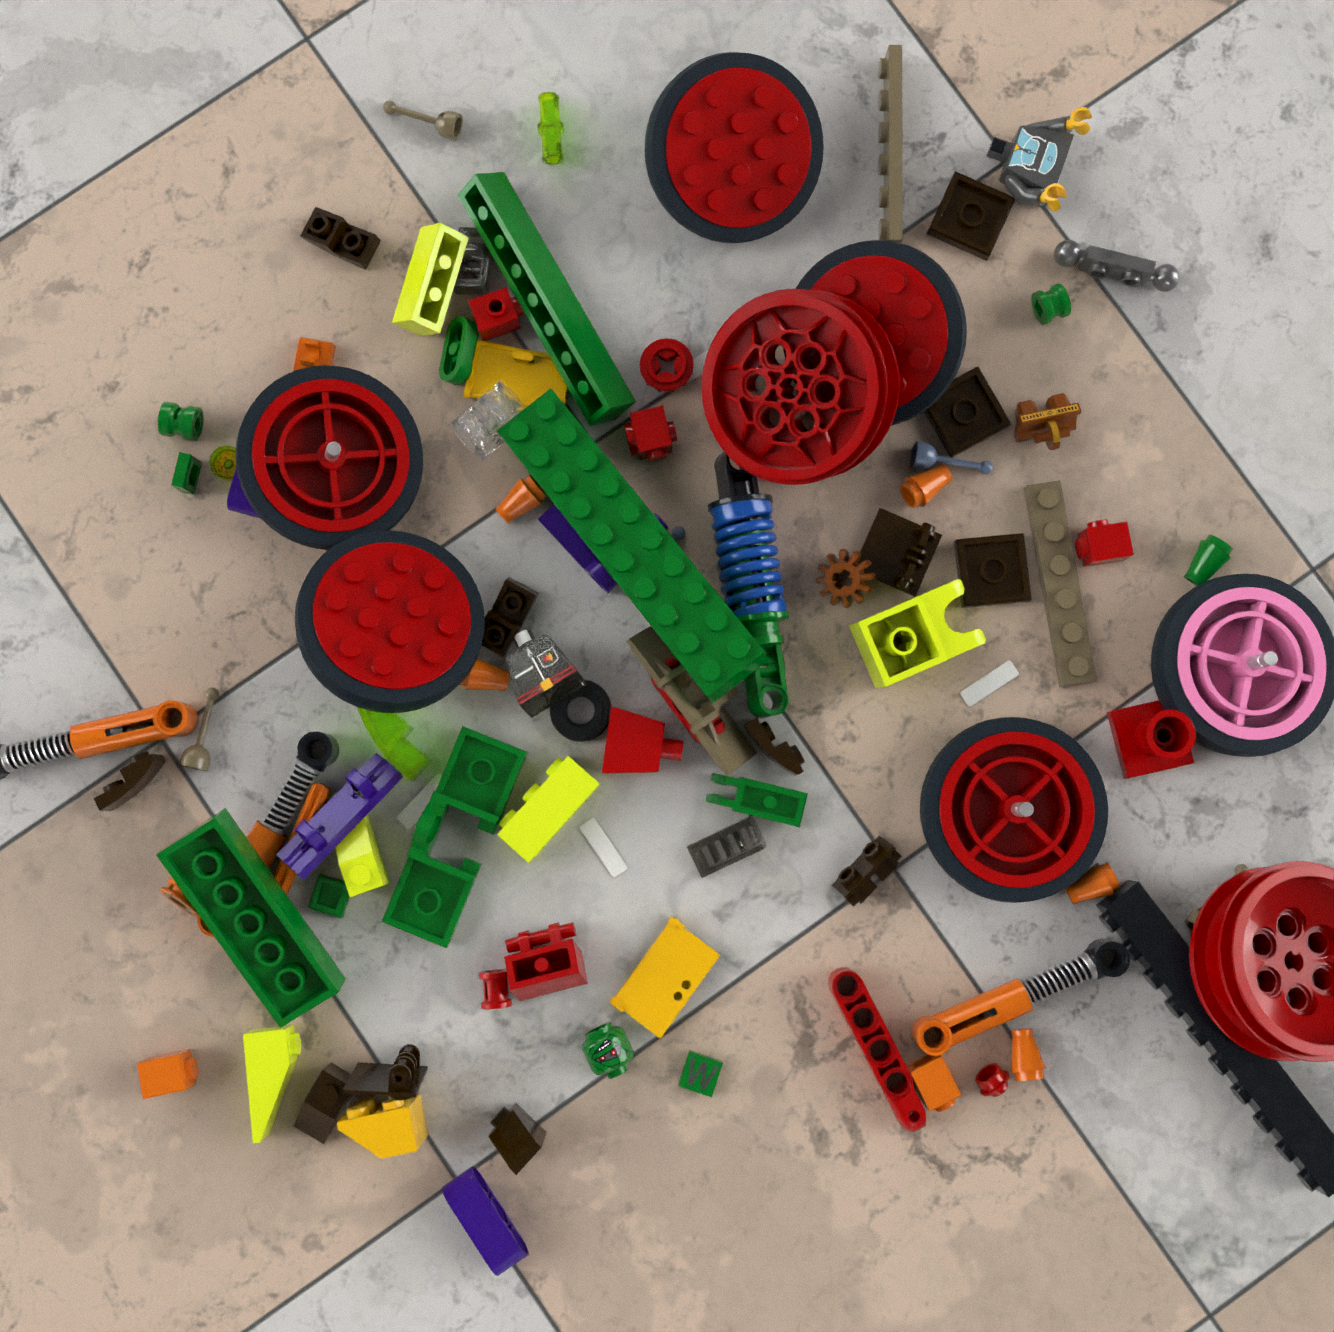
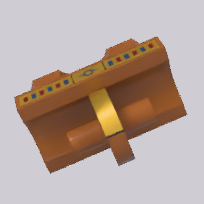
M1064 393L1049 397L1046 402L1047 409L1038 411L1035 402L1032 400L1019 402L1015 411L1017 423L1014 437L1016 442L1034 439L1036 444L1046 442L1049 450L1059 449L1060 438L1069 437L1070 431L1076 430V419L1081 414L1079 403L1070 404Z

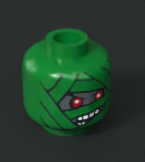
M607 1022L585 1034L587 1039L582 1044V1051L594 1074H607L608 1078L612 1079L628 1070L626 1064L633 1058L634 1051L622 1027L612 1026L611 1022Z

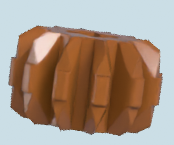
M840 549L839 559L835 554L829 553L826 557L830 565L821 563L818 566V569L826 575L816 578V583H826L827 586L821 590L820 595L824 597L832 593L830 604L833 606L837 605L842 598L844 608L851 607L852 598L858 604L864 602V596L861 591L864 593H871L873 591V587L865 583V580L875 579V573L865 574L864 569L871 565L870 560H865L859 564L858 562L861 557V552L854 551L850 559L847 549ZM849 571L851 575L848 578L852 577V583L843 586L840 583L843 579H839V573Z

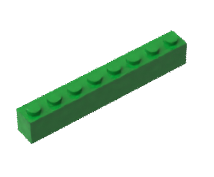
M505 173L475 174L459 192L458 197L588 424L592 426L616 420L636 402L631 391Z

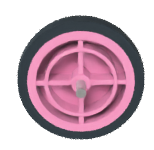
M1233 574L1217 577L1194 587L1179 598L1162 619L1155 634L1151 653V672L1154 688L1164 710H1178L1191 719L1196 730L1195 743L1200 746L1231 756L1256 757L1273 754L1289 748L1309 736L1320 725L1331 708L1334 700V637L1318 608L1291 585L1259 574Z

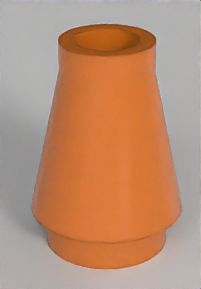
M940 464L933 469L906 477L904 483L900 485L902 498L911 508L924 507L945 485L952 481V474L944 464Z
M528 475L524 480L520 478L505 499L495 509L509 524L519 516L543 504L541 500L547 494L535 479Z
M477 658L473 668L459 685L466 686L465 690L506 691L510 671L503 670Z
M1106 862L1102 865L1096 863L1065 890L1074 905L1082 901L1114 895L1113 891L1121 887L1111 866Z
M1032 1028L1012 1030L1011 1073L1015 1074L1016 1082L1043 1079V1069H1046V1066L1034 1039Z

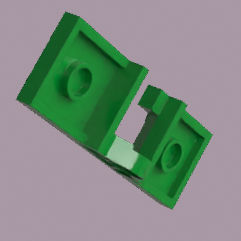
M462 726L437 789L433 791L429 803L418 820L407 854L408 859L382 919L383 923L444 948L449 947L482 863L465 857L461 868L430 857V853L450 806L480 817L477 829L492 835L495 834L528 752Z

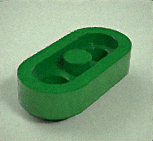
M464 316L455 317L448 326L439 367L441 379L453 385H460L470 377L474 349L479 336L477 324Z

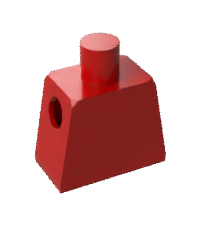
M611 707L602 773H658L660 758L681 761L684 741L663 738L665 723Z

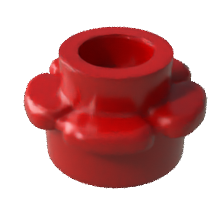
M996 1063L983 1067L975 1078L976 1083L981 1089L980 1093L983 1096L991 1095L992 1097L1003 1094L1008 1088L1009 1072L1002 1070Z

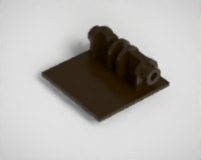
M879 508L860 551L861 557L858 563L870 560L871 565L864 569L865 574L875 573V580L916 597L942 534L935 532V526L923 522L921 526Z
M407 1044L400 1049L394 1064L358 1062L343 1088V1093L353 1094L357 1098H371L375 1095L390 1096L393 1100H407L417 1096L428 1066H420L419 1049L415 1045Z

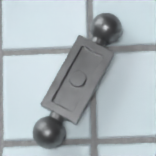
M1073 240L1060 242L1054 250V259L1062 267H1072L1078 263V270L1087 272L1093 278L1103 279L1109 277L1120 280L1121 284L1130 287L1143 286L1147 281H1151L1157 290L1167 292L1173 290L1180 280L1178 269L1171 264H1163L1155 268L1156 261L1092 245L1085 251L1081 250L1079 244Z

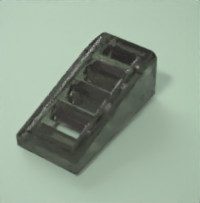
M458 227V232L467 237H481L477 228ZM484 241L483 243H467L465 250H482V255L464 254L453 289L454 293L464 295L488 294L491 253ZM464 261L481 262V267L464 266ZM463 273L480 274V278H463Z
M749 815L688 845L687 849L701 878H704L763 850L767 844L754 817ZM744 827L753 843L750 846H747L740 831ZM727 835H733L740 851L735 853ZM717 840L720 841L727 855L724 859H722L714 843ZM704 846H707L715 862L712 865H709L701 849Z

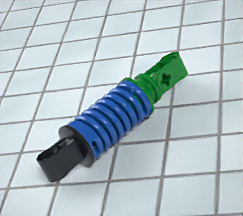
M722 452L714 463L719 500L708 504V512L713 516L714 520L712 529L716 532L714 541L718 545L715 551L716 555L720 558L717 566L721 570L719 580L723 583L721 593L723 596L728 597L724 602L763 648L768 657V661L761 665L766 667H759L744 679L749 711L757 718H768L783 713L789 704L785 679V661L781 650L784 637L779 634V623L788 619L789 614L786 609V602L783 599V586L781 584H772L782 579V574L779 571H771L780 567V561L777 558H769L778 554V548L775 545H768L774 543L777 538L775 533L765 532L772 530L775 526L773 520H770L773 511V497L769 494H759L757 477L748 473L740 466L739 469L734 468L730 463L729 456ZM765 693L769 694L772 698L773 704L771 709L764 705L763 696Z

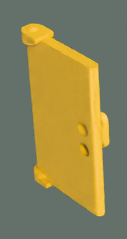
M478 340L472 362V372L469 380L466 379L463 392L464 398H477L526 408L550 388L566 406L565 398L568 387L548 353Z
M673 916L669 918L666 927L616 996H613L609 1001L614 1008L621 1012L625 1011L660 1039L721 956L685 928L686 926Z

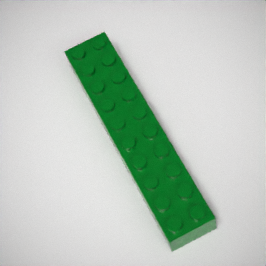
M551 388L497 430L508 447L712 704L768 661L763 648Z

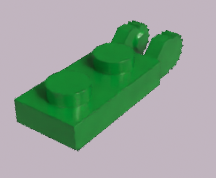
M712 773L711 781L724 786H735L737 790L734 800L712 793L707 794L706 802L730 807L735 812L800 827L808 793L744 777L737 779Z

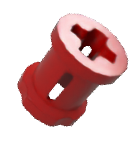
M506 969L479 972V979L483 980L484 993L481 1009L490 1010L511 1007L512 999L508 997Z

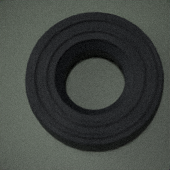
M584 679L572 680L562 685L553 695L550 703V718L555 729L565 738L577 742L590 741L601 735L608 727L612 705L609 696L598 684ZM578 697L587 698L594 705V715L585 724L574 723L568 717V705L573 699Z

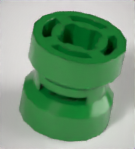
M166 401L162 404L159 411L158 431L163 436L173 437L177 434L181 435L185 440L197 441L203 429V411L200 407L188 406L181 408L177 403Z

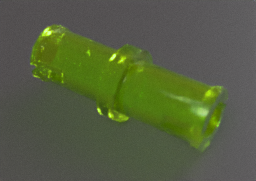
M544 92L538 96L540 122L537 125V129L542 139V161L549 165L559 164L564 160L561 135L564 133V124L560 121L559 95H556L554 92Z

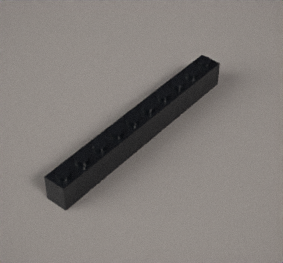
M1127 880L1120 886L1121 888L1113 891L1114 895L1107 896L1096 904L1102 913L1099 919L1111 933L1116 931L1124 941L1122 945L1129 952L1130 959L1133 961L1138 960L1144 967L1145 971L1142 974L1147 982L1155 990L1160 988L1167 997L1164 1003L1170 1012L1178 1019L1180 1017L1184 1019L1189 1026L1186 1032L1199 1047L1204 1046L1211 1055L1208 1061L1220 1075H1227L1233 1083L1230 1089L1237 1099L1244 1105L1247 1103L1255 1112L1252 1118L1266 1134L1270 1132L1277 1140V1143L1274 1145L1276 1150L1287 1162L1293 1161L1300 1170L1296 1175L1303 1185L1311 1192L1317 1190L1327 1197L1334 1194L1333 1132L1278 1061L1266 1059L1246 1051L1229 1039L1211 1020L1198 998L1192 981L1189 946L1140 882Z

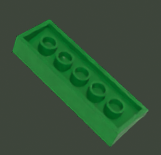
M226 808L156 854L280 1028L339 993L346 978Z

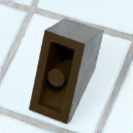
M333 1063L322 1069L302 1104L294 1127L324 1144L353 1094L343 1093V1088L351 1074Z
M516 1103L510 1110L504 1106L490 1122L494 1128L488 1136L515 1175L542 1148L547 1133Z

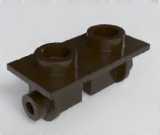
M878 836L864 847L862 854L850 866L840 872L838 879L831 886L841 893L853 907L858 902L862 904L878 887L870 879L872 875L875 874L883 881L900 864L898 860L902 856L895 850L896 848L892 844Z

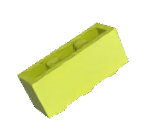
M441 222L420 228L392 320L393 324L419 336L440 334L469 237Z
M567 756L564 761L558 757L545 772L549 775L548 779L541 786L535 783L522 797L526 803L518 812L511 809L498 824L503 829L497 835L528 863L533 861L601 785L570 756Z

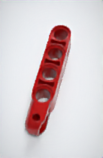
M840 967L835 969L828 978L829 990L876 1082L882 1089L899 1124L909 1132L920 1130L926 1126L925 1109L913 1087L912 1076L863 980L850 968ZM843 976H851L854 980L853 989L846 994L839 993L837 990L839 979ZM860 1008H868L870 1010V1019L864 1025H856L853 1020L855 1012ZM877 1040L886 1041L887 1048L885 1053L879 1057L871 1056L870 1047L872 1043ZM895 1072L902 1073V1084L895 1089L888 1088L886 1084L888 1077Z

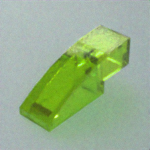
M357 707L368 733L379 750L409 781L415 782L431 763L432 759L406 739L414 727L397 713H381Z

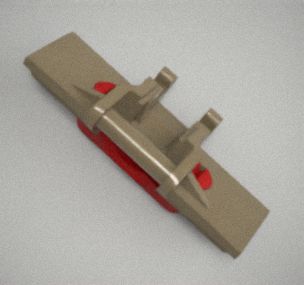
M651 626L626 641L632 652L651 676L652 684L693 739L703 745L726 776L757 754V751L723 708V705L740 693L736 687L712 704Z

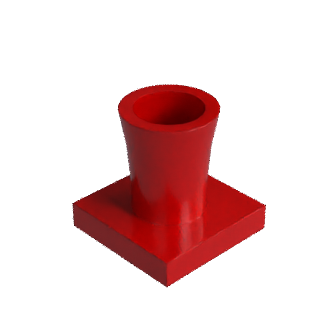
M1159 700L1107 712L1124 779L1195 763L1191 749L1195 744L1196 730L1191 719L1184 713L1172 709L1164 710Z

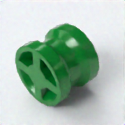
M1055 284L1051 286L1049 291L1043 292L1039 290L1031 295L1033 312L1041 325L1050 323L1054 317L1064 318L1071 314L1070 298L1062 284Z

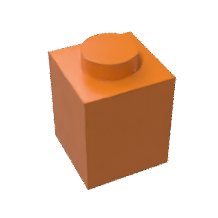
M190 1049L149 1057L137 1063L143 1099L185 1091L196 1084L195 1079L198 1078V1064L196 1059L191 1057Z
M926 1055L907 1065L914 1086L923 1104L930 1112L934 1109L937 1112H941L952 1107L956 1103L954 1099L962 1095L941 1055Z

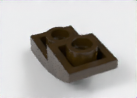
M318 207L314 208L300 235L304 240L365 270L381 242L376 234L350 225L343 217Z
M510 577L507 578L492 609L485 616L482 646L505 657L515 640L514 636L522 628L539 593Z
M756 717L743 725L757 747L776 765L794 776L804 772L801 764L805 763L797 746L794 744L790 747L787 741L774 748L771 741L776 738L766 721L760 723Z
M149 751L130 758L128 760L130 765L120 769L125 783L123 779L112 782L102 788L103 794L94 798L99 811H112L142 791L164 765V756L150 754Z

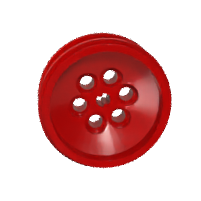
M776 290L758 296L742 305L718 330L709 347L703 366L702 402L708 425L716 441L738 466L748 473L769 482L785 485L809 484L847 472L868 458L880 445L891 427L898 406L900 394L899 367L893 346L881 325L869 312L854 301L835 293L820 290ZM780 345L786 350V359L782 364H779L775 359V351ZM814 348L821 355L820 364L816 368L809 362L810 351ZM759 375L763 376L766 381V389L762 394L757 390L755 384ZM793 379L797 381L795 388L799 391L796 397L792 394L794 388L790 385ZM826 382H830L835 388V395L831 401H828L823 395V386ZM772 408L777 409L780 413V422L777 426L773 425L769 419V413ZM807 411L813 415L815 420L811 430L805 428L802 421L803 415Z
M1292 861L1269 867L1253 868L1233 875L1220 884L1207 898L1195 920L1191 933L1189 947L1190 971L1195 991L1203 1008L1216 1026L1229 1039L1257 1056L1275 1061L1290 1062L1334 1061V868L1314 862ZM1257 976H1258L1259 982H1260V985H1259V986H1258V983H1257ZM1287 994L1289 995L1290 1003H1288Z

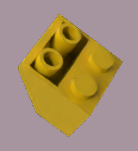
M420 1094L407 1100H393L388 1096V1100L375 1103V1098L356 1101L353 1103L354 1107L347 1109L346 1114L337 1121L338 1130L380 1159L416 1152L428 1137Z

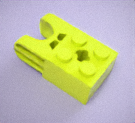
M960 579L946 583L848 625L875 689L892 685L986 642L987 639L982 630L975 629L959 633L949 628L945 621V609L948 604L964 594L965 588ZM894 637L902 639V644L898 648L894 646Z

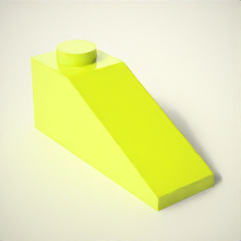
M336 793L330 794V796H329L327 802H328ZM367 814L335 847L338 863L350 897L391 884Z
M294 1024L285 1025L281 1028L279 1026L257 1028L243 1034L253 1143H260L269 1136L296 1065L297 1055L301 1053V1038L299 1033H295Z

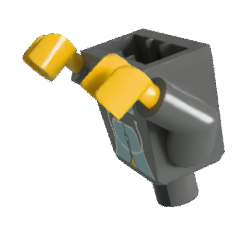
M1079 107L1071 113L1070 117L1065 116L1020 126L1012 143L993 137L986 157L1004 163L999 181L1005 185V188L1017 203L1035 206L1047 205L1051 211H1058L1061 205L1057 197L1066 198L1067 195L1064 187L1058 183L1074 137L1070 133L1072 129H1075L1080 135H1085L1090 131L1088 122H1081L1084 119L1092 118L1089 109Z

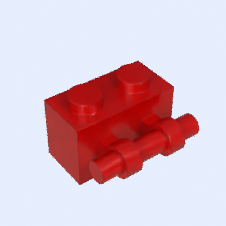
M557 922L548 925V929L530 933L529 930L519 932L518 937L505 940L508 953L520 951L516 954L504 956L509 989L519 1001L588 984L581 949L573 939L564 941L566 938L577 935L573 922L560 925ZM551 943L550 945H546V946H542V947H539V948H535V949H534L535 946H539V945Z

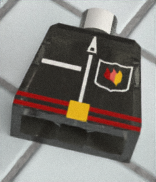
M523 630L514 636L513 641L518 650L508 655L505 661L517 701L531 718L588 685L580 672L548 634H543L536 639L531 630Z

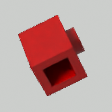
M507 287L468 300L483 341H488L521 329L518 317L524 316L516 296L511 298Z
M1108 519L1097 520L1087 523L1088 528L1077 534L1078 539L1075 541V550L1077 557L1082 559L1083 567L1124 561L1134 555L1128 522L1109 524Z

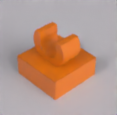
M300 337L293 370L296 371L321 365L332 366L336 346L332 342Z

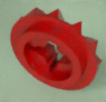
M668 338L656 340L648 345L641 355L640 373L647 386L655 388L658 392H674L676 389L686 386L687 381L693 374L694 363L692 354L683 343ZM659 359L665 362L675 359L673 370L676 375L667 370L659 374L661 369Z

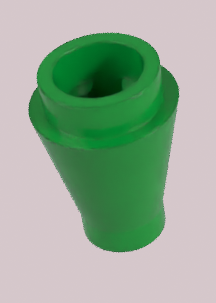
M1208 535L1206 540L1200 541L1184 578L1196 586L1206 582L1231 559L1229 554L1233 548L1223 540L1213 535Z

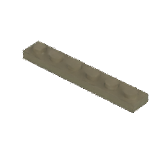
M889 45L885 58H880L878 68V78L884 79V90H880L878 99V110L884 111V122H880L878 131V142L884 143V154H880L878 163V174L884 175V187L879 188L878 206L879 208H884V219L879 220L878 238L879 240L901 243L903 240L902 45Z
M1061 481L1027 485L1024 487L1059 687L1095 682L1097 679Z

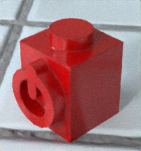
M663 405L630 413V423L624 424L631 456L638 455L639 460L647 459L648 462H657L666 459L667 454L672 453V442L677 441V434L674 422H667Z

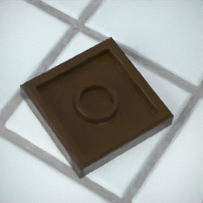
M955 171L926 234L987 261L1015 199L1006 193Z
M978 366L955 378L940 399L924 411L950 458L970 449L1011 425L1010 420Z
M1024 533L956 539L954 541L958 579L962 581L965 588L964 594L960 596L961 608L1023 603L1032 600Z

